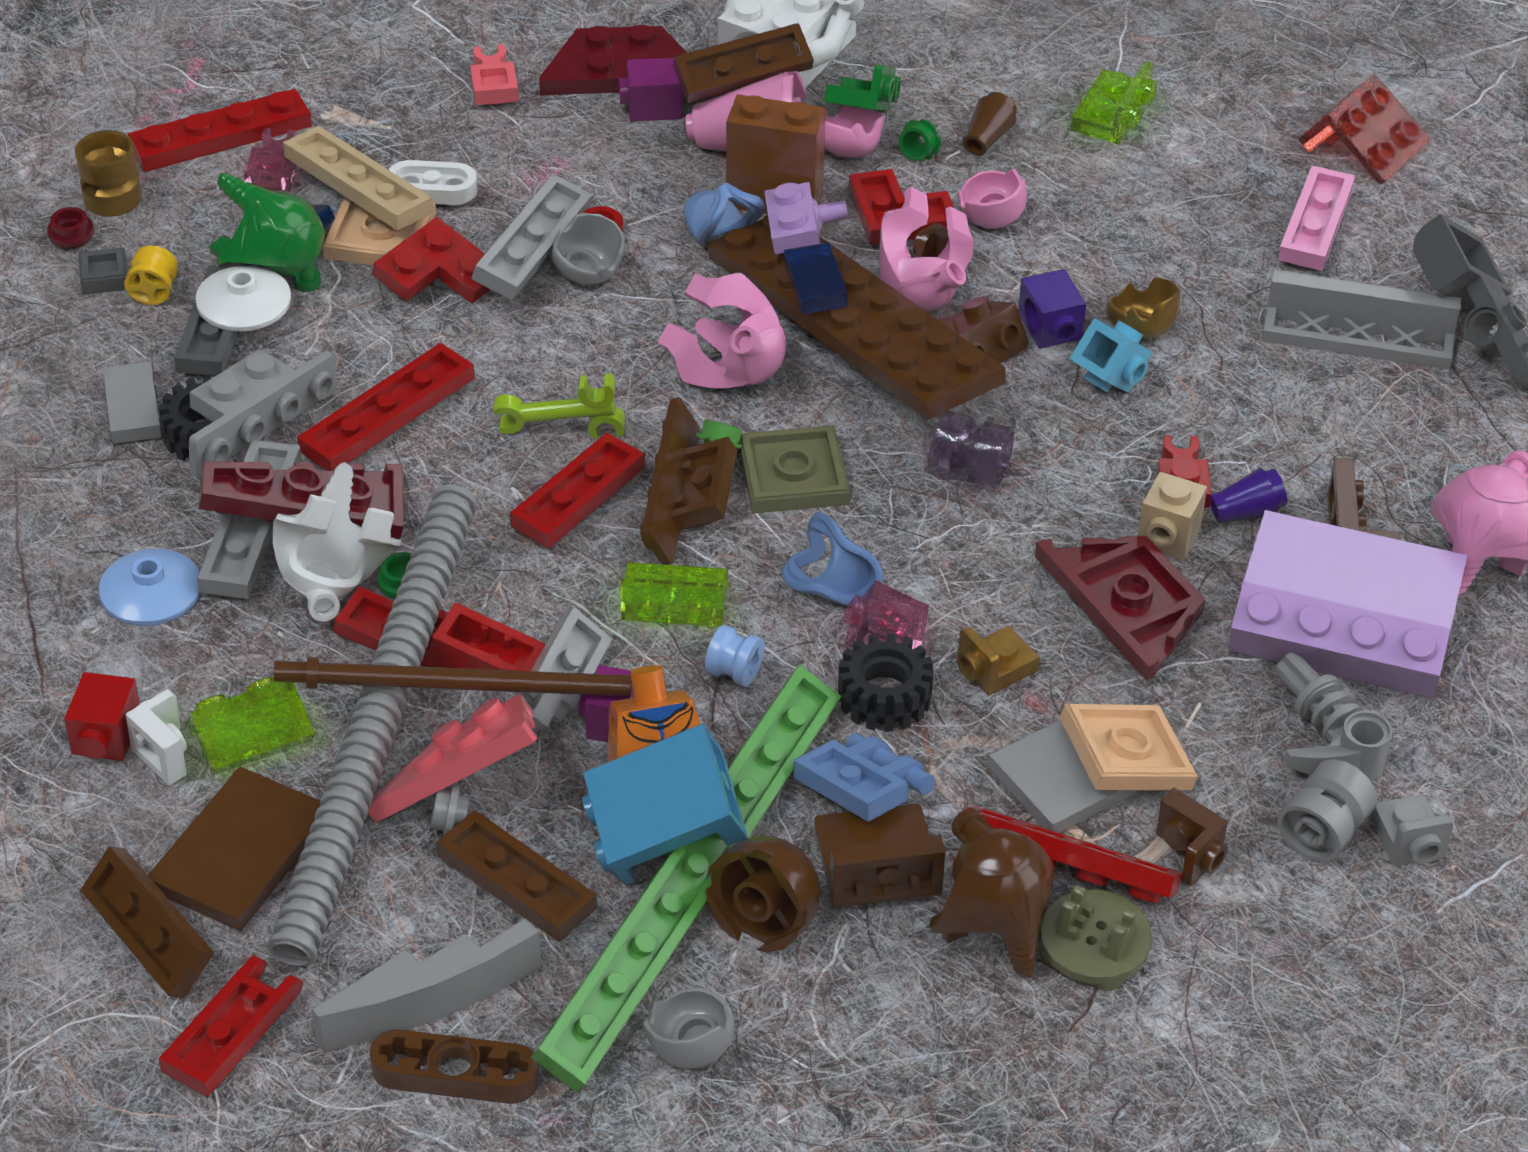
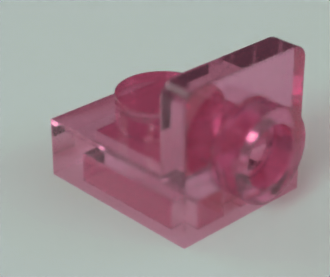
M875 580L862 597L855 595L846 609L843 619L844 623L848 624L845 644L853 647V642L860 638L863 639L867 633L872 635L878 634V637L885 641L887 634H896V643L901 644L904 637L913 640V650L924 641L929 605Z

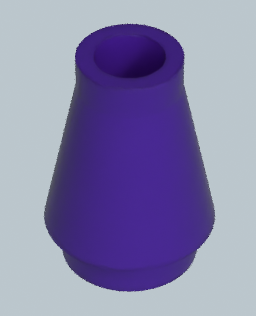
M1258 468L1222 491L1210 495L1209 503L1216 521L1222 523L1228 520L1263 516L1265 510L1278 513V508L1287 505V494L1283 481L1274 468L1267 471Z

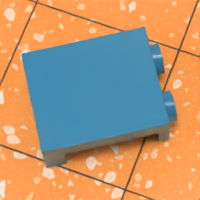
M704 723L583 772L589 793L582 796L583 806L592 825L597 826L600 840L594 842L597 858L605 872L613 871L625 886L636 882L633 866L712 834L718 833L727 846L748 839L722 747Z

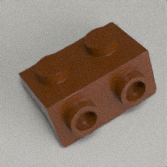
M978 297L962 305L963 311L953 317L938 319L999 363L1025 349L1029 344L1017 305L1013 302L989 301L988 297Z

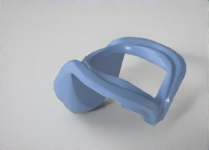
M729 183L720 185L716 191L702 190L693 194L684 206L686 227L700 245L706 244L707 240L728 233L731 230L741 229L755 223L765 211V205L760 197L743 192ZM733 202L747 208L744 216L741 215Z
M822 512L814 513L808 522L806 532L809 547L796 553L788 560L781 572L782 579L789 587L796 591L816 594L838 604L853 606L868 601L882 586L883 570L880 563L869 551L846 538L833 518ZM824 534L831 542V558L825 570L818 577L811 578L800 568L821 558L826 548L822 536Z

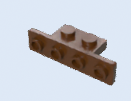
M680 397L670 399L666 419L662 423L663 433L659 452L655 456L656 466L651 487L648 489V503L644 521L640 525V535L643 544L648 550L653 551L662 566L673 564L680 530L698 525H707L724 519L737 449L729 436L698 445L699 438L696 437V432L700 433V427Z

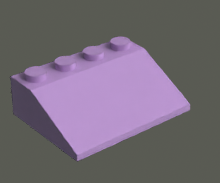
M1265 510L1233 618L1229 651L1278 663L1286 654L1293 652L1296 655L1302 656L1317 672L1434 699L1468 555Z

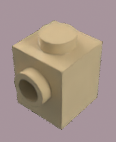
M1159 472L1142 504L1138 536H1147L1164 555L1184 561L1201 529L1207 486Z

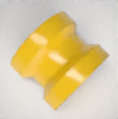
M148 245L139 248L134 254L131 268L126 275L124 281L125 290L133 299L147 305L163 303L168 299L171 292L172 282L175 280L179 269L178 261L172 253L159 246Z

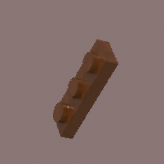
M799 23L674 56L673 67L686 100L689 103L733 91L786 71L802 72L812 69L814 59Z
M476 810L436 842L438 857L558 942L597 909V894Z
M109 846L80 891L165 993L171 997L185 998L214 955V952L126 849Z

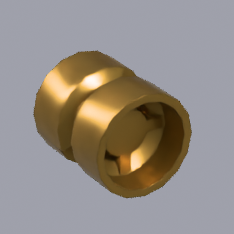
M113 130L96 131L79 140L75 147L78 173L81 177L80 183L84 206L96 215L107 217L123 215L136 208L142 199L138 171H136L137 163L133 140L128 135Z

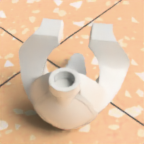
M346 462L340 463L335 468L334 474H332L330 481L322 492V496L310 494L303 511L295 515L278 513L273 522V547L283 579L298 595L308 599L307 606L310 615L315 620L322 622L336 617L340 610L339 601L346 598L383 561L401 547V540L391 537L390 530L394 520L393 512L368 508L362 527L351 522L348 512L351 502L350 495L352 494L351 487L353 486L351 480L353 478V470Z

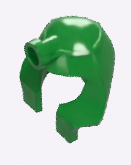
M220 173L217 181L219 189L223 190L224 194L228 195L229 199H233V203L243 210L244 217L232 238L221 236L209 246L210 253L218 257L216 260L218 266L227 267L232 262L262 265L281 276H292L294 287L299 291L311 292L316 290L321 285L320 271L316 268V260L322 251L325 230L315 208L307 200L286 192L271 191L258 185H252L250 182H245L230 174Z

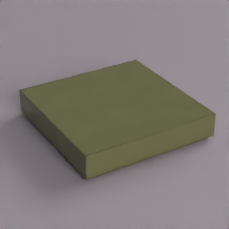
M834 425L741 433L739 443L743 446L739 449L752 514L850 505V489Z

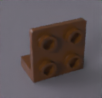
M921 805L897 806L869 822L852 812L818 815L815 817L814 828L833 908L942 894L946 851L941 835L929 836Z

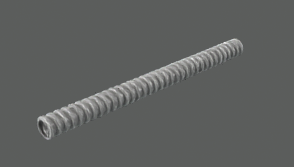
M442 485L434 491L432 501L428 507V513L424 517L419 537L416 539L410 561L402 577L401 586L398 588L397 598L394 599L392 610L389 612L387 623L383 629V635L380 637L378 648L375 650L373 661L371 662L372 665L420 666V662L424 658L425 649L429 644L434 624L441 610L443 599L446 596L447 587L450 585L452 574L455 571L460 550L463 548L469 526L472 523L473 514H475L477 509L476 498L463 487ZM364 686L360 691L359 700L356 702L354 713L350 718V726L346 729L345 739L341 742L340 752L335 759V766L330 772V780L326 783L325 793L320 799V807L316 810L315 821L311 824L310 834L306 837L304 849L299 857V863L294 870V877L289 883V891L285 894L284 905L280 908L279 920L275 922L273 935L268 940L267 948L269 952L285 964L308 966L316 961L317 949L321 947L323 934L328 927V919L332 916L333 905L337 902L338 891L342 888L343 877L347 874L348 863L352 860L353 849L357 846L358 835L362 832L363 821L367 818L368 807L372 804L373 793L377 790L378 780L382 776L383 766L388 758L387 753L392 748V740L396 736L397 727L400 725L402 713L405 711L407 700L411 694V688Z

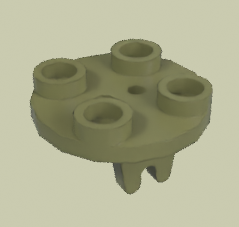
M1078 885L1074 887L1072 893L1059 897L1046 909L1039 931L1041 942L1040 956L1047 965L1056 968L1068 978L1092 984L1097 989L1103 991H1112L1119 988L1124 979L1132 977L1146 964L1153 941L1150 922L1137 905L1122 895L1102 889L1086 890Z

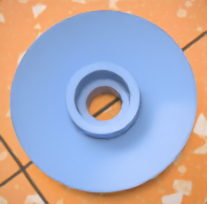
M153 548L135 551L119 558L106 569L99 583L100 601L104 609L112 617L127 624L151 626L167 623L188 612L199 599L201 593H199L197 577L200 571L190 558L173 550Z

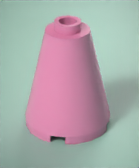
M786 71L694 104L692 113L686 115L687 136L689 140H695L698 148L726 152V121L737 94L746 96L756 95L766 99L793 103L802 102L801 99L807 98L802 77L798 71Z

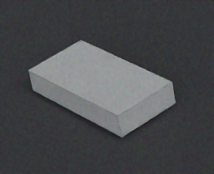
M151 361L103 367L112 444L161 438Z

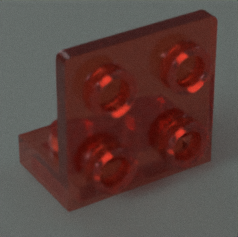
M1375 73L1344 97L1298 139L1308 152L1312 151L1323 141L1330 147L1337 140L1341 139L1379 184H1383L1430 141L1429 136L1417 121L1413 119Z

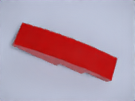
M359 586L336 617L333 633L376 650L394 601ZM455 602L448 613L443 610L439 611L420 666L531 671L545 643Z

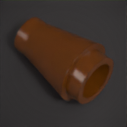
M991 92L978 100L967 134L962 140L964 148L969 153L976 156L984 155L990 146L1015 125L1017 107L1011 98L1000 92Z

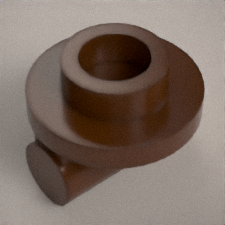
M933 223L927 229L923 228L916 236L913 244V253L916 254V257H938L946 247L949 239L947 227Z

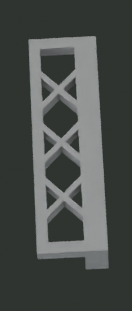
M1273 270L1262 341L1450 370L1461 298ZM1275 318L1295 321L1299 327L1294 329L1274 326ZM1327 327L1341 328L1346 334L1341 336L1331 335L1323 329ZM1374 334L1388 335L1393 341L1389 343L1377 342L1370 336ZM1421 341L1441 343L1443 348L1442 351L1424 349L1417 343Z

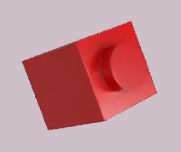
M83 672L64 718L71 754L91 759L103 758L124 761L130 745L126 713L140 704L135 678Z

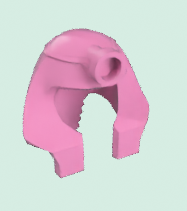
M909 187L904 191L905 202L902 208L885 212L882 217L879 273L882 281L926 312L948 305L956 289L966 282L965 269L972 258L974 242L968 227L967 214L953 207H948L945 209L949 237L946 247L938 257L911 258L907 239L913 231L927 225L929 213L927 194Z
M695 273L685 291V295L711 309L726 305L737 307L743 318L742 323L733 325L727 322L722 323L720 320H709L708 318L699 319L696 322L695 330L698 335H702V338L706 339L707 343H710L712 347L721 352L722 359L716 362L710 360L702 352L697 335L673 323L666 325L657 343L667 348L674 356L679 378L685 383L707 388H733L763 383L782 366L786 351L784 329L766 296L742 273L725 275L720 278H705Z
M1517 450L1512 452L1500 465L1490 464L1470 468L1444 486L1430 504V513L1448 533L1445 541L1453 545L1452 552L1468 555L1458 596L1467 591V586L1472 584V580L1476 577L1475 574L1480 571V567L1488 557H1501L1499 565L1516 575L1522 576L1528 564V453L1525 451Z

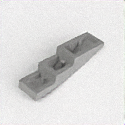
M524 918L481 947L467 934H464L421 963L405 949L312 1009L317 1045L323 1051L372 1041L384 1032L397 1029L408 1030L441 1019L494 995L541 967L540 932Z

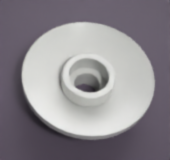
M250 265L229 267L210 275L201 283L196 293V307L200 316L209 324L229 331H252L269 326L278 321L287 312L291 303L290 288L282 276L270 269Z

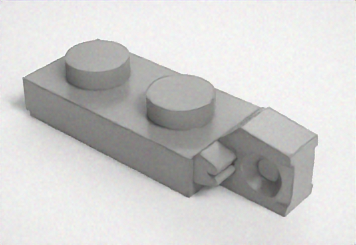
M572 606L563 612L531 671L594 674L612 638L577 608ZM521 692V695L529 701L528 704L533 710L534 717L532 719L535 722V728L532 730L534 733L542 728L545 730L551 720L555 724L561 722L565 715L576 708L580 699V695Z

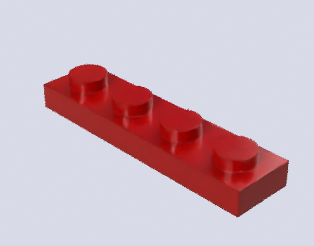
M295 88L287 91H278L269 96L246 102L233 103L228 107L213 111L192 114L186 118L168 123L150 125L144 129L130 132L128 136L133 140L136 160L142 171L147 172L312 127L311 113Z
M443 343L437 344L297 436L301 453L323 469L334 471L340 463L351 462L475 379L474 364Z
M979 806L965 808L977 809L993 828L1007 829L1030 837V839L1037 842L1051 858L1054 868L1056 861L1076 867L1075 876L1079 879L1107 886L1108 879L1110 878L1130 885L1127 892L1129 895L1154 903H1160L1161 896L1170 898L1178 893L1183 872Z

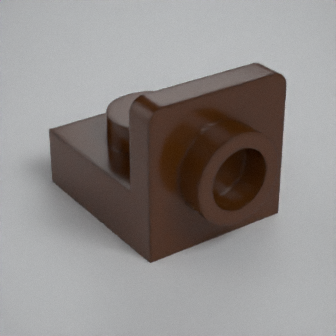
M1173 788L1161 800L1156 835L1164 839L1173 849L1185 853L1182 881L1192 886L1205 872L1213 874L1224 861L1228 851V847L1224 845L1228 821L1181 791Z

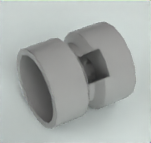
M1336 759L1322 761L1302 784L1301 789L1293 795L1280 811L1277 820L1280 834L1286 843L1298 854L1318 862L1332 861L1339 855L1353 837L1354 832L1375 809L1378 799L1375 787L1362 771L1345 761Z

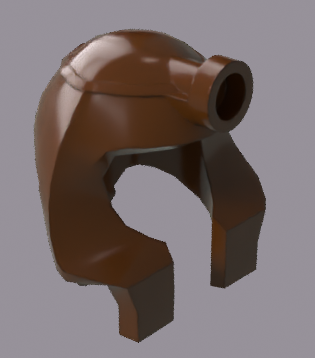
M965 809L955 817L952 823L953 834L962 842L952 867L954 885L943 911L931 918L929 928L933 933H942V937L947 943L967 936L969 932L998 933L1003 937V942L1006 944L1005 949L1008 951L1007 956L1011 958L1010 963L1013 964V970L1023 978H1031L1035 967L1040 919L1053 889L1054 865L1045 850L1037 842L1030 839V837L1007 829L993 828L977 809Z

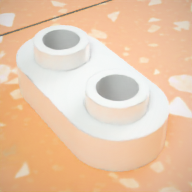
M405 160L389 168L391 172L432 197V201H435V204L461 206L471 201L477 195V174L467 164Z

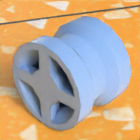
M721 625L715 632L706 653V673L715 677L725 674L731 676L735 684L748 687L760 668L765 650L764 639L755 635H749L745 638L738 635L735 628Z

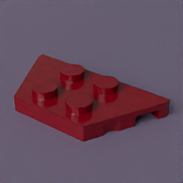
M639 24L633 27L593 26L591 28H577L539 77L540 95L619 93V78H627V60L674 58V56L687 52L663 26Z
M1124 536L1115 540L1103 537L1083 538L1082 547L1053 548L1052 539H1043L1036 542L1035 557L1146 681L1155 676L1203 614L1205 598L1147 536Z

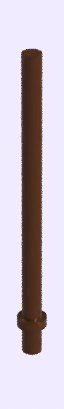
M308 656L307 662L276 660L274 662V682L306 683V689H318V684L624 697H631L632 692L631 675L319 662V657Z

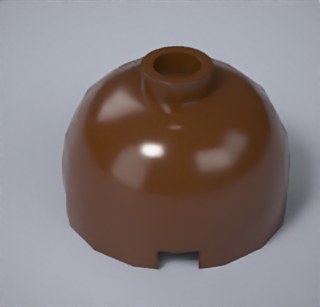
M757 836L744 839L733 845L710 865L708 874H712L711 886L706 889L707 903L718 924L735 940L739 941L743 932L764 943L756 949L758 951L772 952L783 950L802 934L814 919L820 901L819 877L809 858L800 848L787 840L772 836Z

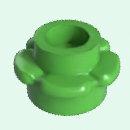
M705 419L702 431L700 433L696 432V437L703 439V443L729 436L736 449H741L743 446L739 443L742 429L732 425Z

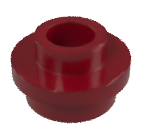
M66 207L59 209L50 218V223L47 227L48 238L57 246L67 249L78 248L93 237V222L87 217L85 211L80 208Z

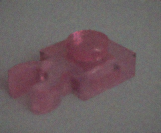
M266 128L261 135L263 148L252 147L244 173V180L252 185H258L271 191L290 192L297 165L285 158L283 142L295 137V131L288 130L286 138L274 140L272 139V130Z

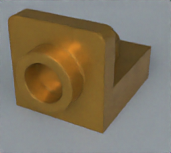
M1009 625L984 638L970 626L960 631L957 654L958 667L966 679L974 681L988 696L1038 671L1040 657Z

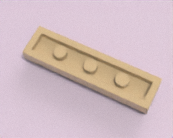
M319 125L283 142L285 158L397 231L411 226L414 222L433 213L432 197Z

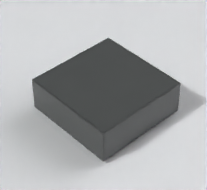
M125 248L78 253L80 283L83 295L125 290L124 281L128 273Z

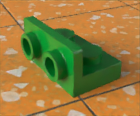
M875 64L872 81L840 77L839 84H827L824 102L871 110H890L891 102L897 103L901 77L895 76L896 67Z

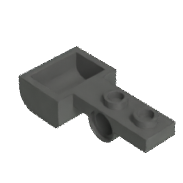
M1439 214L1418 231L1414 239V254L1425 276L1434 290L1446 296L1460 297L1461 304L1471 309L1463 325L1464 335L1468 342L1496 357H1502L1515 382L1528 388V337L1523 329L1527 326L1525 316L1513 302L1509 303L1507 296L1511 294V291L1483 239ZM1498 323L1497 332L1489 339L1491 328Z

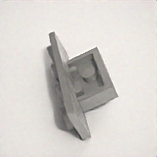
M258 349L190 392V408L211 420L212 423L189 438L190 473L200 478L204 461L226 462L250 446L252 439L260 440L282 424L293 420L310 406L327 398L335 390L336 356L329 351H325L298 369L293 370L268 353Z

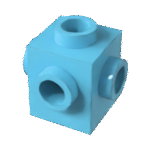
M1094 318L1069 359L1088 370L1084 378L1100 389L1109 392L1113 385L1129 393L1132 386L1144 377L1148 369V360L1153 351L1139 343L1143 334L1118 320L1115 327H1112Z

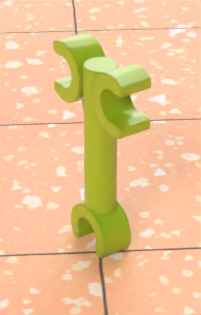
M605 373L604 386L600 389L590 386L587 376L581 375L577 392L578 398L524 403L514 395L503 394L495 397L493 408L494 415H501L499 431L503 434L519 432L523 428L524 422L589 417L587 429L593 439L599 437L600 424L602 423L611 424L615 428L616 435L623 436L626 421L625 413L615 404L616 380L611 373Z

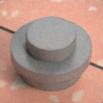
M458 783L452 784L451 788L446 787L436 792L430 829L443 831L442 837L466 818L469 797L459 795L460 784Z

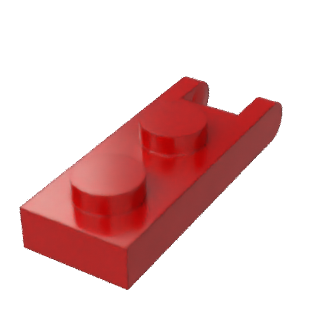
M256 955L251 956L158 1058L161 1072L208 1098L297 998L302 990L303 981L294 975H289L275 989L259 980L266 969V961Z

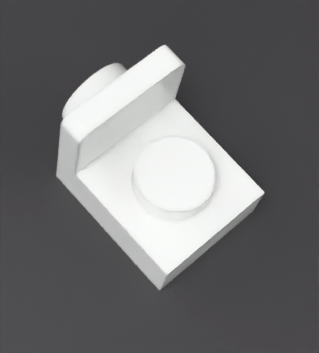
M167 689L150 700L140 703L136 708L126 713V721L131 750L170 786L187 775L184 751H186L187 745L179 731L181 725L177 697Z

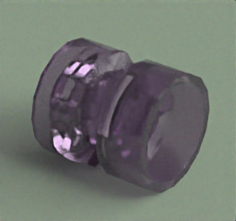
M948 410L942 414L933 435L928 459L929 470L956 478L965 472L968 481L997 489L1005 476L1011 458L1015 435L1014 428L985 421L982 425L977 426L974 417Z

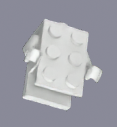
M727 0L723 14L718 17V45L799 23L814 59L812 69L799 72L806 88L856 36V22L849 20V17L858 14L863 9L864 0Z

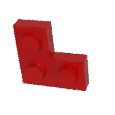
M893 169L849 174L848 189L870 245L880 244L882 217L885 212L902 208L905 202V197ZM948 191L925 193L927 194L929 213L927 225L913 231L907 240L916 239V236L923 228L927 229L933 223L947 227L945 209L948 207L954 208Z
M438 217L432 219L373 264L372 275L405 301H408L437 278L471 304L490 291L486 286L471 279L476 264L485 253Z

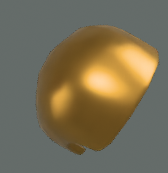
M1154 277L1145 290H1137L1132 282H1129L1119 296L1110 297L1106 304V315L1114 327L1119 320L1143 334L1141 339L1156 338L1165 334L1175 323L1179 313L1181 289L1175 282L1161 277Z

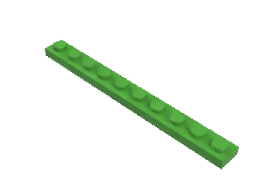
M801 665L790 674L728 766L748 837L793 771L794 760L803 756L842 697ZM715 833L669 852L530 1058L537 1061L538 1064L575 1092H578L587 1083L707 901L706 889L711 886L712 873L708 874L710 865L733 845L727 846L718 833Z

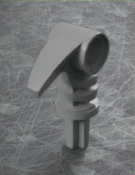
M1293 652L1286 654L1276 664V674L1297 696L1295 711L1302 719L1311 720L1312 726L1317 731L1322 732L1323 738L1330 743L1327 746L1287 749L1285 754L1287 766L1310 775L1322 761L1336 759L1357 767L1370 781L1378 779L1384 772L1393 730L1390 722L1384 716L1372 711H1364L1358 704L1353 703L1352 697L1343 691V685L1336 676L1331 674L1319 676L1302 656L1296 655Z

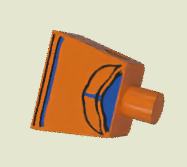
M649 665L632 669L630 673L634 698L610 703L608 762L701 724L694 702L684 690L666 692L662 666Z

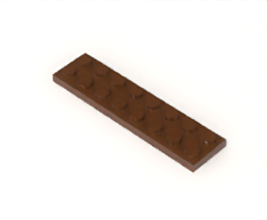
M766 215L762 220L741 229L731 230L726 235L708 242L709 258L730 274L742 273L766 296L770 304L926 420L1006 383L1005 367L820 236L821 246L775 254L769 218Z

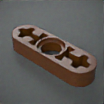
M397 1029L382 1033L372 1042L370 1047L371 1069L375 1081L381 1086L392 1090L515 1104L529 1099L537 1090L539 1083L538 1063L530 1058L533 1051L521 1044ZM396 1054L406 1055V1057L400 1059L398 1065L388 1064V1062L394 1060ZM424 1056H427L428 1070H421L420 1066H424ZM453 1057L463 1058L470 1063V1067L466 1072L456 1076L443 1074L438 1067L443 1061ZM481 1063H488V1067H485V1077H481ZM510 1068L520 1069V1071L516 1072L514 1079L503 1078V1076L508 1074Z

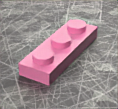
M1311 166L1280 245L1279 261L1323 271L1352 194L1356 175Z

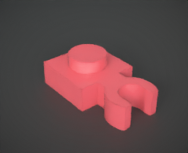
M498 44L497 53L491 56L482 54L481 47L475 46L473 50L474 65H470L475 105H500L509 102H519L514 62H507L505 46Z

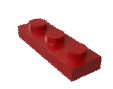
M606 432L510 512L511 527L544 547L551 548L645 468V453Z

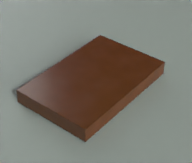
M239 766L148 876L169 900L242 931L299 860L301 851L304 849L306 837L310 834L311 824L315 821L316 810L320 807V800Z

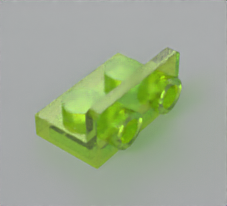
M1145 61L1135 77L1127 76L1122 72H1112L1103 69L1074 112L1071 120V131L1120 145L1129 129L1135 130L1137 128L1144 105L1150 106L1154 100L1157 90V81L1152 80L1154 63Z
M627 562L625 578L621 580L620 586L621 620L720 627L724 624L728 590V569Z
M266 677L248 685L245 693L228 699L224 694H218L196 704V710L190 712L188 728L191 736H197L212 776L314 739L315 732L294 683L274 682V677Z

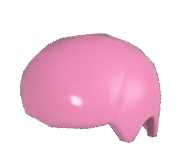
M843 105L834 118H829L828 110H826L825 149L837 157L846 159L869 155L879 144L885 116L875 110Z
M1015 169L1009 170L1008 173L997 170L978 172L966 180L962 189L958 191L961 210L967 214V219L977 226L985 229L1004 228L1017 221L1025 210L1027 202L1025 179H1021Z

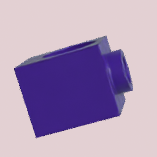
M1061 269L1021 278L1018 311L1021 320L1038 348L1041 349L1081 340L1083 337L1086 302L1066 270Z

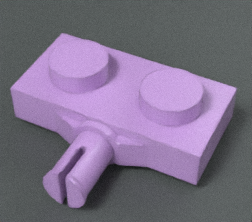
M809 182L801 184L785 183L775 189L764 191L775 254L821 246L818 234L822 227L821 223L849 219L845 200L818 205L812 198Z

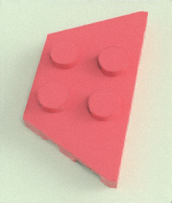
M521 693L503 703L498 698H494L479 707L472 714V719L462 724L457 719H454L435 731L431 736L433 742L374 794L372 804L368 807V814L374 822L377 823L534 743L537 736L532 730L535 728V722L532 719L534 717L533 710Z

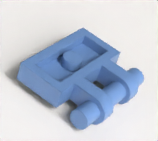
M859 733L852 734L848 738L846 746L831 740L794 760V778L867 822L908 801V791L915 790L922 795H926L932 791L935 785V777L924 771L921 762L907 755L899 757L890 751V746L884 741L873 736L866 738Z

